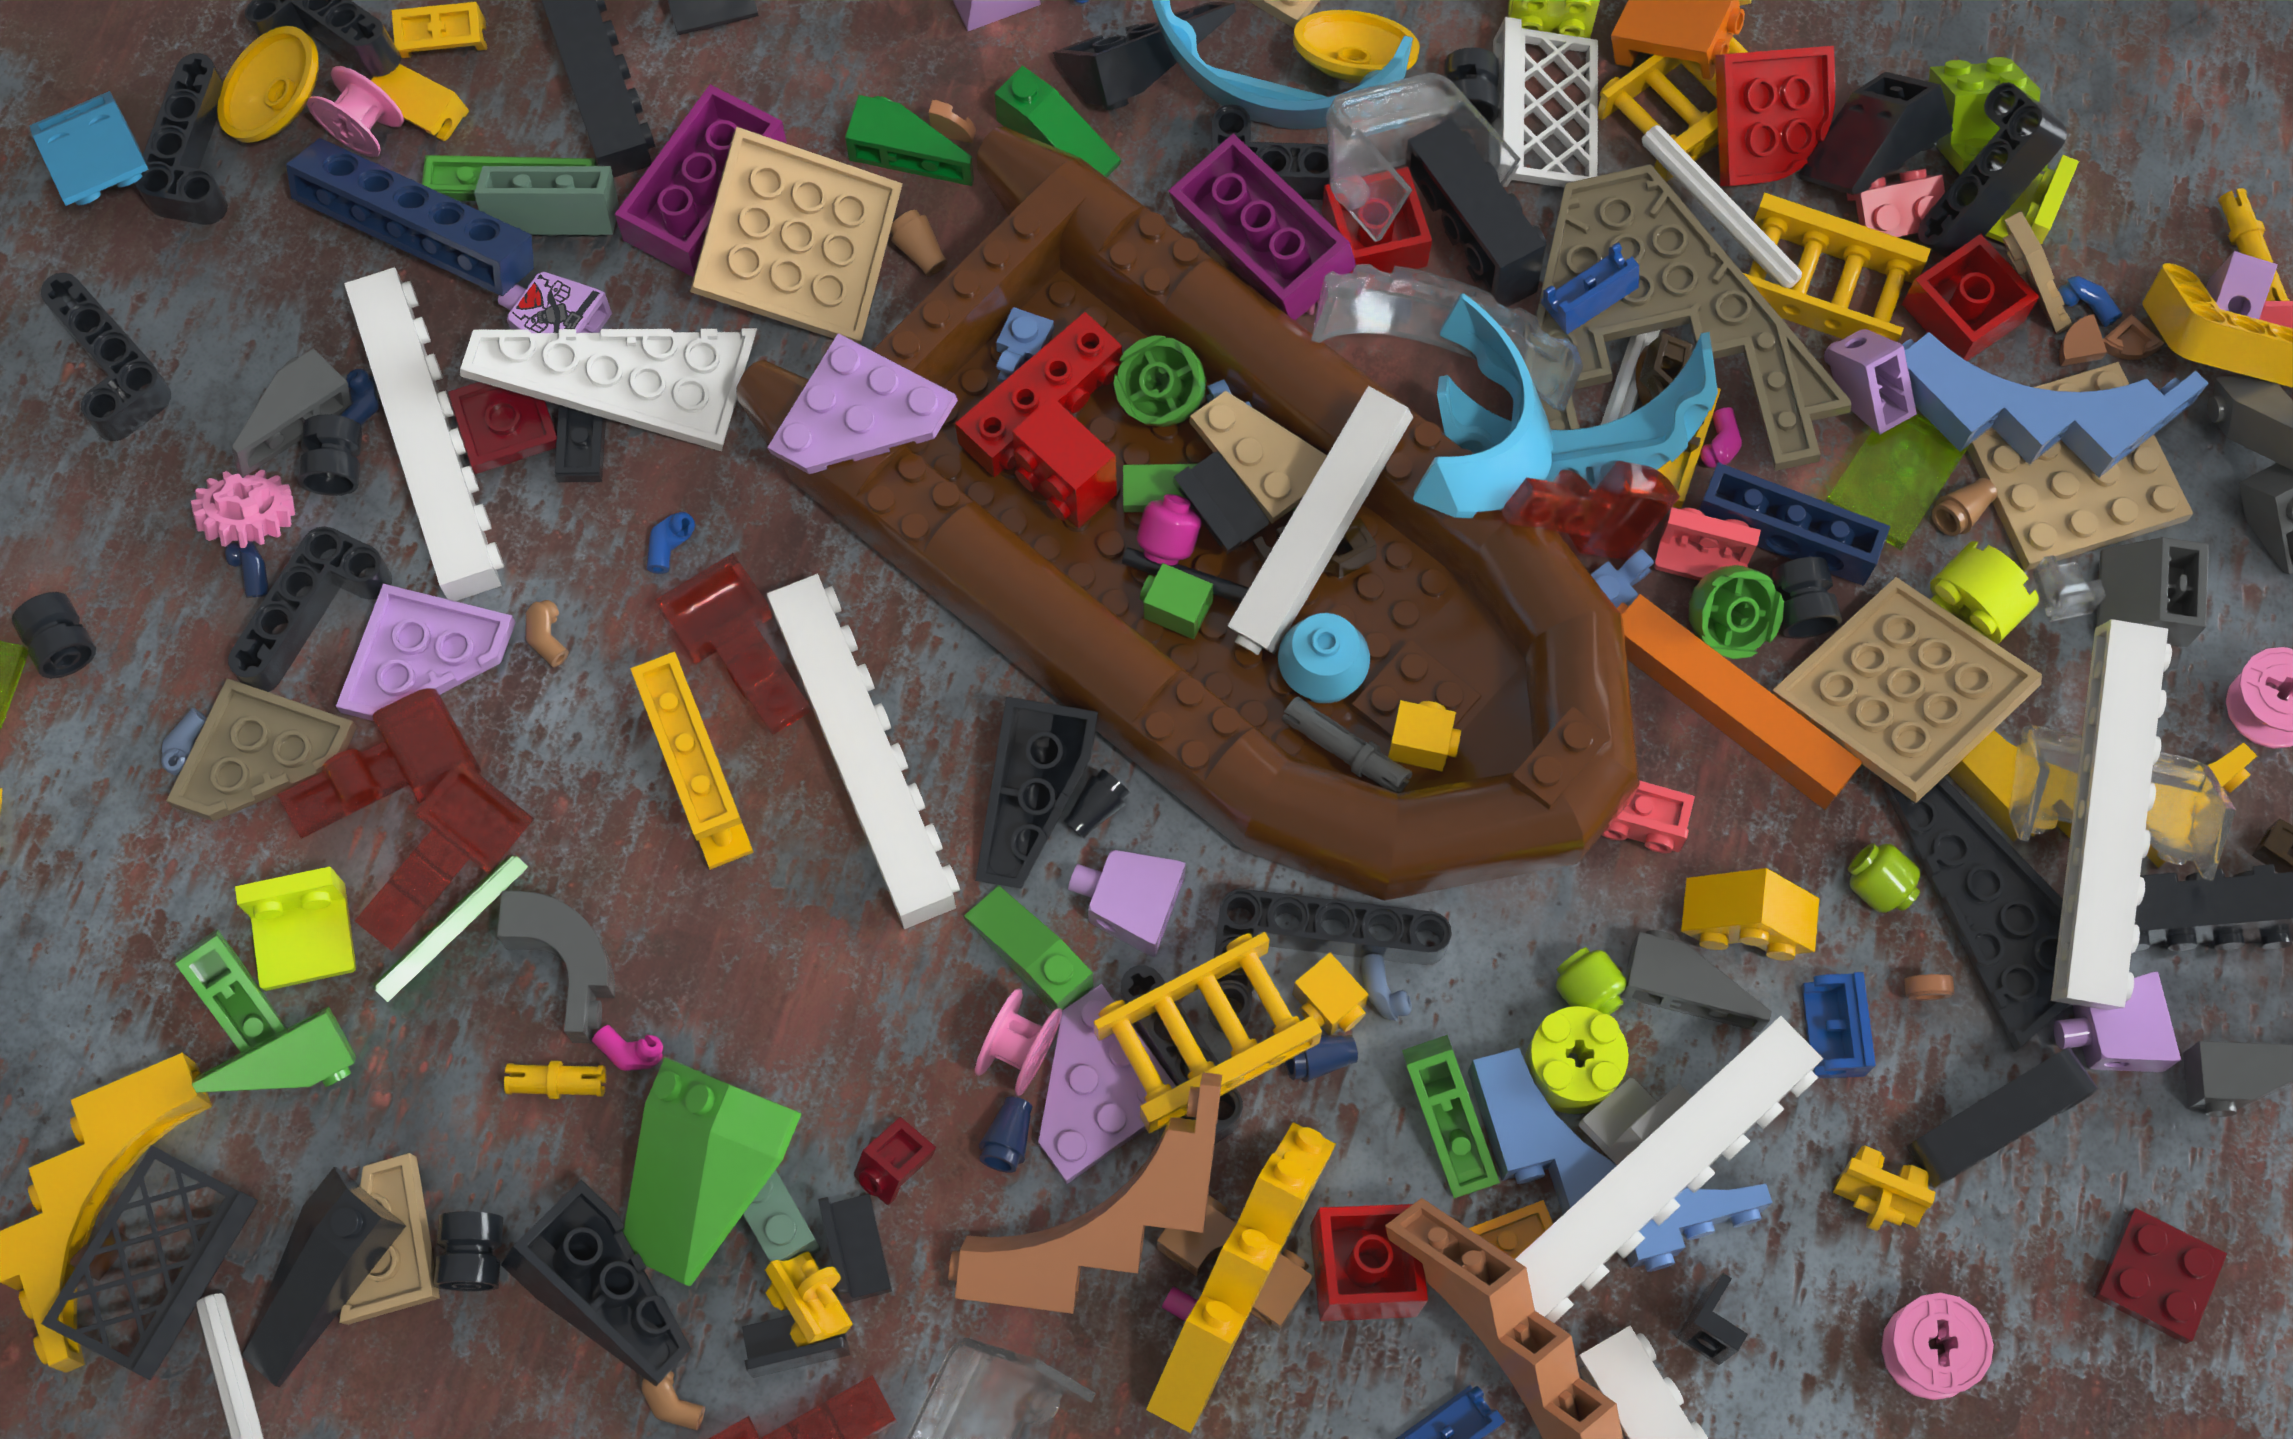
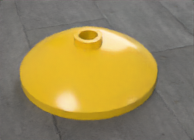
M1328 10L1310 14L1296 24L1293 34L1295 48L1309 64L1325 74L1347 83H1360L1362 78L1369 72L1382 70L1394 57L1404 35L1413 37L1407 70L1417 62L1420 49L1415 35L1401 24L1379 15L1353 10Z
M282 26L264 33L240 54L223 82L217 106L220 126L228 135L237 141L245 143L261 141L278 134L299 116L307 105L308 98L312 95L318 77V51L313 39L297 27Z

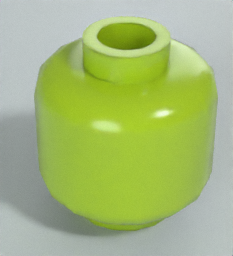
M1871 843L1856 855L1848 867V872L1851 873L1849 880L1850 888L1877 912L1887 913L1895 908L1903 911L1919 896L1920 890L1916 887L1920 878L1919 868L1892 844L1876 846Z
M1584 947L1570 956L1556 969L1560 974L1556 981V989L1570 1007H1588L1598 1010L1603 1014L1611 1015L1624 1004L1619 995L1627 986L1626 977L1605 951L1594 950L1590 952L1587 947Z

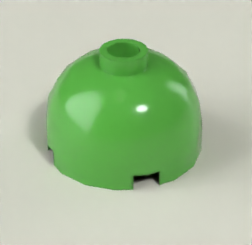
M1154 335L1138 340L1123 353L1120 359L1122 363L1118 369V376L1115 374L1114 388L1118 402L1128 415L1146 425L1169 427L1184 422L1197 411L1204 398L1206 377L1201 361L1191 348L1174 338Z
M1723 566L1705 575L1694 587L1689 600V622L1694 634L1722 656L1732 659L1748 658L1758 653L1755 649L1759 648L1765 641L1770 643L1776 637L1783 620L1784 601L1782 595L1776 591L1774 584L1771 582L1772 580L1766 574L1745 566Z

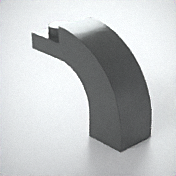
M502 891L497 937L506 949L545 951L565 962L568 970L569 986L564 1032L572 1043L592 1044L593 1029H600L602 1021V1003L600 1000H596V998H615L614 972L604 946L588 922L567 904L550 896L535 892Z

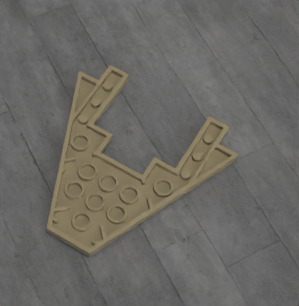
M1649 164L1565 183L1526 360L1527 369L1546 413L1550 428L1552 430L1580 429L1570 390L1612 381V370L1605 342L1690 324L1695 346L1701 335L1700 333L1710 332L1713 359L1744 353L1774 470L1778 471L1819 462L1821 454L1812 421L1850 413L1852 406L1850 399L1654 167ZM1619 242L1622 247L1621 254L1625 261L1633 257L1639 264V288L1566 335L1541 304L1543 290L1551 285L1554 286L1555 290L1608 256L1609 247ZM1595 494L1588 495L1585 499L1549 498L1553 519L1597 509Z

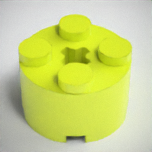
M1971 541L1931 580L1930 589L1933 597L1930 600L1994 643L1999 644L2037 606L2039 597L2036 590L2029 595L2023 586L2029 578L2008 556L1990 545L1983 551L1977 549L1978 541Z
M1573 1006L1551 1013L1544 1019L1527 1048L1524 1060L1535 1085L1552 1109L1567 1114H1581L1592 1111L1615 1091L1626 1073L1629 1054L1625 1037L1615 1018L1592 1008ZM1570 1053L1577 1054L1578 1058L1584 1061L1581 1068L1575 1066L1574 1059L1568 1058Z

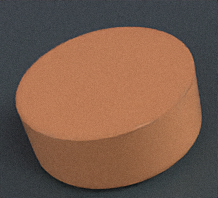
M1927 974L1904 979L1905 996L1910 1000H1941L1950 998L1955 994L1953 976Z

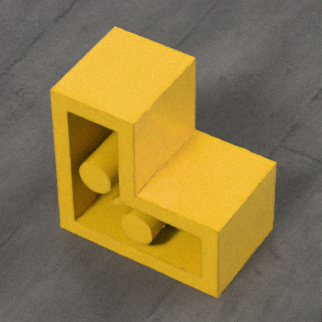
M1767 868L1686 878L1681 932L1698 940L1699 945L1706 949L1725 950L1728 948V944L1743 943L1766 951V956L1771 959L1793 960L1795 959V954L1815 952L1820 898Z

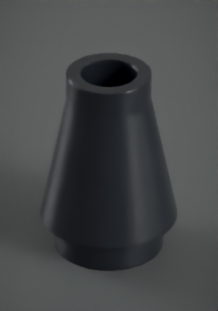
M1101 769L1096 776L1090 775L1072 810L1063 821L1080 837L1085 839L1092 830L1126 805L1123 800L1130 792L1110 773Z

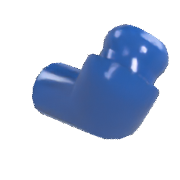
M2080 276L2068 278V283L2060 286L2058 289L2064 303L2068 306L2076 305L2081 299L2086 302L2104 327L2113 324L2123 315L2102 286Z
M686 512L675 513L652 528L647 558L648 571L657 574L669 572L671 551L689 539L695 529V521L690 514Z

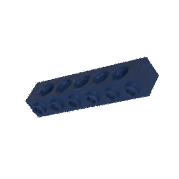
M322 138L317 139L286 164L292 199L500 296H504L534 269L532 234Z

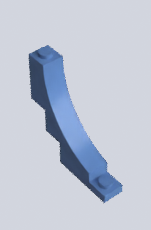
M1930 332L1917 342L1909 339L1902 344L1904 346L1915 407L1959 452L1992 427L2029 465L2062 440L2099 478L2191 406L2208 385V382L2197 371H2194L2182 382L2175 377L2160 391L2148 379L2107 390L2087 392L2052 391L2018 384L1988 373L1948 349Z

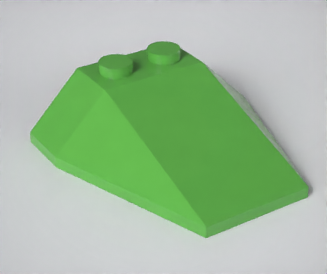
M664 1057L645 1102L623 1231L635 1255L640 1254L647 1267L682 1284L691 1286L782 1162L802 1113Z

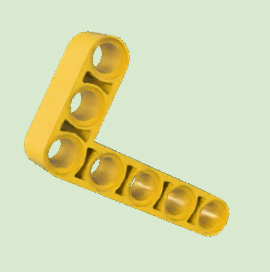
M2164 263L2142 305L2172 351L2194 362L2293 388L2292 328L2222 310L2193 272L2176 264Z

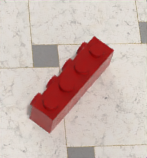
M1084 312L955 423L958 444L994 478L1005 468L1007 470L1014 468L1016 464L1013 455L1012 430L1051 396L1069 413L1074 414L1080 411L1088 402L1091 393L1102 384L1107 386L1112 383L1115 374L1118 376V369L1122 363L1120 361L1122 345Z

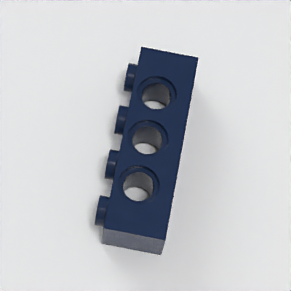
M1719 462L1716 465L1699 507V511L1703 512L1705 516L1720 520L1736 519L1747 523L1751 528L1761 530L1757 545L1760 548L1793 560L1805 557L1824 558L1828 562L1830 574L1862 586L1865 585L1878 563L1890 526Z

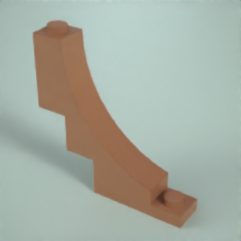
M1202 1073L1200 1087L1190 1086L1187 1116L1196 1117V1120L1171 1117L1159 1142L1140 1169L1116 1193L1089 1212L1064 1224L1018 1236H966L960 1251H952L948 1280L957 1281L955 1298L1073 1314L1078 1299L1081 1266L1138 1274L1142 1259L1145 1226L1203 1233L1222 1075Z
M1423 1198L1419 1199L1385 1225L1388 1239L1423 1263L1427 1283L1463 1318L1498 1362L1527 1407L1542 1439H1623L1617 1403L1579 1377L1572 1336L1535 1311L1527 1268Z

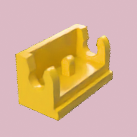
M477 2L391 10L394 44L401 58H411V52L466 46H475L478 51L487 50V44L484 41L482 32L486 30V20Z
M401 64L391 73L371 79L374 84L380 87L402 111L405 120L426 130L427 133L433 136L437 134L436 137L442 141H446L452 135L461 119L465 118L469 112L455 92Z

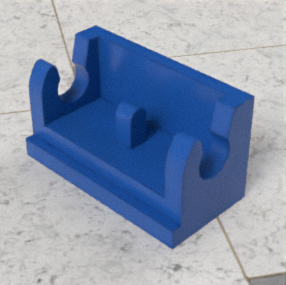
M1619 242L1609 247L1608 256L1555 290L1554 286L1551 285L1543 290L1541 304L1566 335L1639 288V264L1633 257L1625 261L1621 254L1622 247Z
M1864 972L1814 976V982L1803 983L1801 986L1807 1041L1823 1058L1814 1068L1813 1072L1819 1078L1865 1077L1876 1066Z
M1469 1385L1396 1439H1485L1496 1431L1505 1420L1498 1410H1491L1482 1397L1484 1393L1478 1386L1472 1388Z

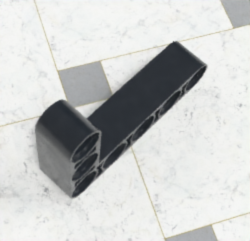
M1235 889L1226 894L1220 905L1214 958L1227 952L1226 946L1236 938L1249 933L1254 938L1266 932L1270 939L1269 947L1326 954L1331 952L1335 955L1360 958L1369 954H1378L1385 961L1433 965L1444 957L1452 931L1448 920L1441 914L1433 911ZM1235 908H1243L1248 910L1253 918L1246 924H1237L1230 920L1228 913ZM1281 914H1291L1298 919L1300 924L1294 929L1286 930L1276 924L1275 918ZM1329 919H1336L1345 925L1346 931L1341 935H1331L1323 929L1322 924ZM1375 925L1387 926L1392 931L1393 938L1387 941L1376 940L1371 936L1369 929ZM1423 930L1432 931L1439 937L1440 944L1433 947L1425 946L1418 941L1416 934ZM1242 968L1217 979V982L1226 998L1235 999L1241 1004L1243 1009L1236 1015L1244 1028L1250 1018L1254 987ZM1208 1005V1019L1214 1028L1223 1032Z

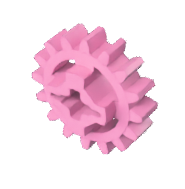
M259 470L255 475L248 474L244 478L240 474L231 475V473L225 471L221 481L212 478L207 479L208 489L197 488L195 491L196 499L191 500L197 531H204L208 541L220 537L221 546L224 547L232 541H238L240 548H245L248 541H256L259 545L265 544L264 536L269 534L276 538L280 537V527H290L292 525L290 516L295 515L293 496H291L289 484L282 485L281 477L278 475L266 479L265 470Z

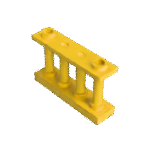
M1732 37L1729 43L1728 54L1748 52ZM1653 55L1621 79L1615 77L1602 88L1598 106V118L1601 121L1617 109H1620L1645 135L1652 127L1659 124L1633 98L1651 86L1689 124L1688 129L1677 137L1673 134L1670 137L1694 161L1719 144L1717 108L1711 113L1707 111L1701 113L1664 76L1682 64L1717 99L1716 73L1712 80L1703 79L1701 65L1697 62ZM1656 159L1654 169L1666 182L1673 178L1672 174Z
M1764 192L1753 222L1776 245H1778L1779 239H1783L1804 247L1797 266L1802 272V277L1790 289L1766 281L1767 272L1754 259L1749 273H1743L1782 319L1841 339H1845L1859 330L1867 329L1898 342L1904 328L1890 323L1904 281L1913 283L1914 279L1920 276L1931 249ZM1821 253L1845 261L1831 303L1806 295ZM1862 267L1886 274L1887 276L1873 317L1848 309Z
M672 652L630 668L696 841L699 840L709 869L711 870L754 853L676 653Z
M1266 932L1254 938L1250 933L1242 935L1226 946L1227 952L1125 1004L1124 1000H1118L1104 1007L1098 1013L1100 1018L1094 1020V1034L1098 1041L1112 1034L1116 1036L1147 1093L1144 1097L1146 1103L1140 1106V1118L1149 1134L1167 1125L1171 1117L1180 1118L1187 1114L1190 1086L1200 1087L1203 1072L1222 1075L1221 1096L1320 1043L1322 1030L1314 1016L1311 1015L1300 1021L1298 1016L1292 1017L1259 957L1268 953L1270 939ZM1240 967L1243 968L1276 1026L1273 1029L1275 1035L1260 1043H1257L1256 1039L1248 1037L1217 982V979ZM1198 989L1203 994L1233 1048L1230 1052L1232 1058L1217 1066L1214 1065L1213 1061H1206L1174 1003ZM1156 1011L1190 1070L1187 1075L1189 1080L1173 1089L1170 1084L1164 1085L1131 1025Z

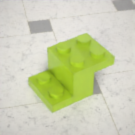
M1993 57L1989 58L1987 63L1971 64L1963 60H1950L1945 62V66L1930 67L1928 82L1941 84L1953 127L1952 132L1938 140L1936 147L1960 175L2000 129L1986 115L1984 110L1986 98L1991 90L1997 85L2010 82L2038 102L2040 101L2041 89L2009 58ZM2048 164L2042 171H2047Z

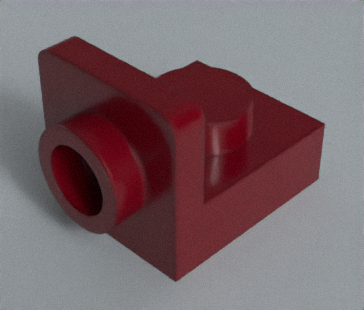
M899 1117L863 1149L854 1171V1177L867 1193L877 1196L886 1205H889L896 1199L900 1187L932 1158L936 1146L902 1117Z

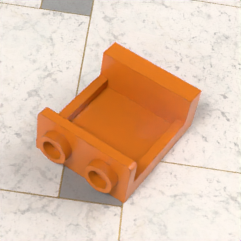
M1628 0L1611 34L1615 64L1632 67L1638 53L1643 52L1697 62L1701 65L1702 78L1712 80L1716 72L1715 55L1729 53V43L1733 35H1738L1743 27L1744 9L1740 8L1739 0Z

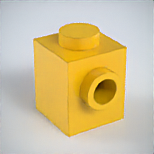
M1400 700L1388 758L1396 762L1443 771L1447 756L1456 758L1461 730L1453 728L1456 712L1446 710L1443 705L1436 702L1423 701L1416 704Z
M1331 952L1294 982L1292 995L1302 1005L1299 1011L1303 1018L1306 1019L1313 1015L1319 1027H1322L1328 1035H1332L1340 1027L1344 1032L1349 1031L1366 1015L1363 1008L1366 1005L1369 994Z

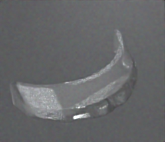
M1371 264L1355 265L1352 273L1338 275L1331 271L1325 275L1322 283L1311 341L1321 343L1331 337L1344 334H1383L1432 344L1477 361L1476 356L1470 350L1440 336L1442 324L1459 295L1464 293L1482 307L1510 337L1527 366L1538 396L1553 409L1565 411L1583 368L1577 347L1567 338H1554L1541 330L1536 316L1520 307L1517 309L1504 307L1495 301L1493 294L1454 279L1443 278L1430 272L1394 266L1392 273H1386L1374 268Z

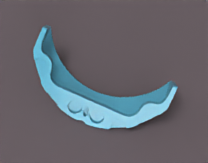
M1152 0L1164 39L1174 58L1187 76L1222 106L1231 104L1240 106L1248 112L1250 120L1255 122H1263L1274 127L1288 129H1315L1340 124L1368 112L1381 103L1397 88L1406 74L1413 37L1405 35L1394 57L1382 70L1369 72L1362 78L1359 86L1331 97L1214 68L1207 65L1199 57L1196 34L1193 27L1187 21L1174 15L1171 10L1170 0Z
M1462 293L1442 324L1440 336L1470 350L1476 356L1481 372L1487 378L1502 385L1509 391L1514 403L1510 435L1498 445L1479 453L1465 456L1435 457L1415 489L1413 500L1452 517L1473 518L1476 512L1500 510L1506 513L1521 506L1525 499L1534 493L1536 494L1549 474L1552 466L1551 454L1554 447L1546 413L1521 354L1501 326L1475 301Z
M1710 332L1700 333L1701 335L1692 355L1677 377L1657 397L1638 410L1598 426L1573 430L1551 429L1554 447L1551 454L1552 466L1546 480L1537 491L1538 496L1554 499H1585L1591 494L1609 495L1647 480L1646 476L1661 468L1668 461L1671 460L1673 462L1688 447V442L1702 425L1709 410H1712L1718 393ZM1448 375L1439 376L1437 397L1444 434L1463 449H1468L1475 454L1498 445L1510 435V420L1502 418L1476 403Z

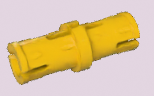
M550 1061L549 1065H515L508 1063L505 1068V1073L510 1074V1077L504 1076V1091L508 1095L513 1093L547 1094L549 1099H560L562 1095H597L598 1097H603L605 1093V1086H601V1083H606V1068L604 1065H599L598 1067L563 1066L562 1061Z

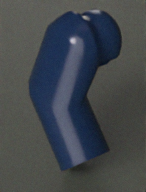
M355 369L346 377L348 387L351 388L352 404L340 416L353 419L362 426L378 410L380 405L379 392L373 376H369L368 372L364 369Z
M248 541L245 548H240L239 543L235 542L227 545L225 555L228 564L234 567L242 565L246 598L266 596L269 592L266 565L255 544L252 541Z

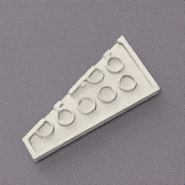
M742 328L741 332H717V329H700V332H673L671 329H601L600 333H576V329H559V333H531L529 330H473L460 368V376L722 452L737 401L736 387L746 370L757 328Z

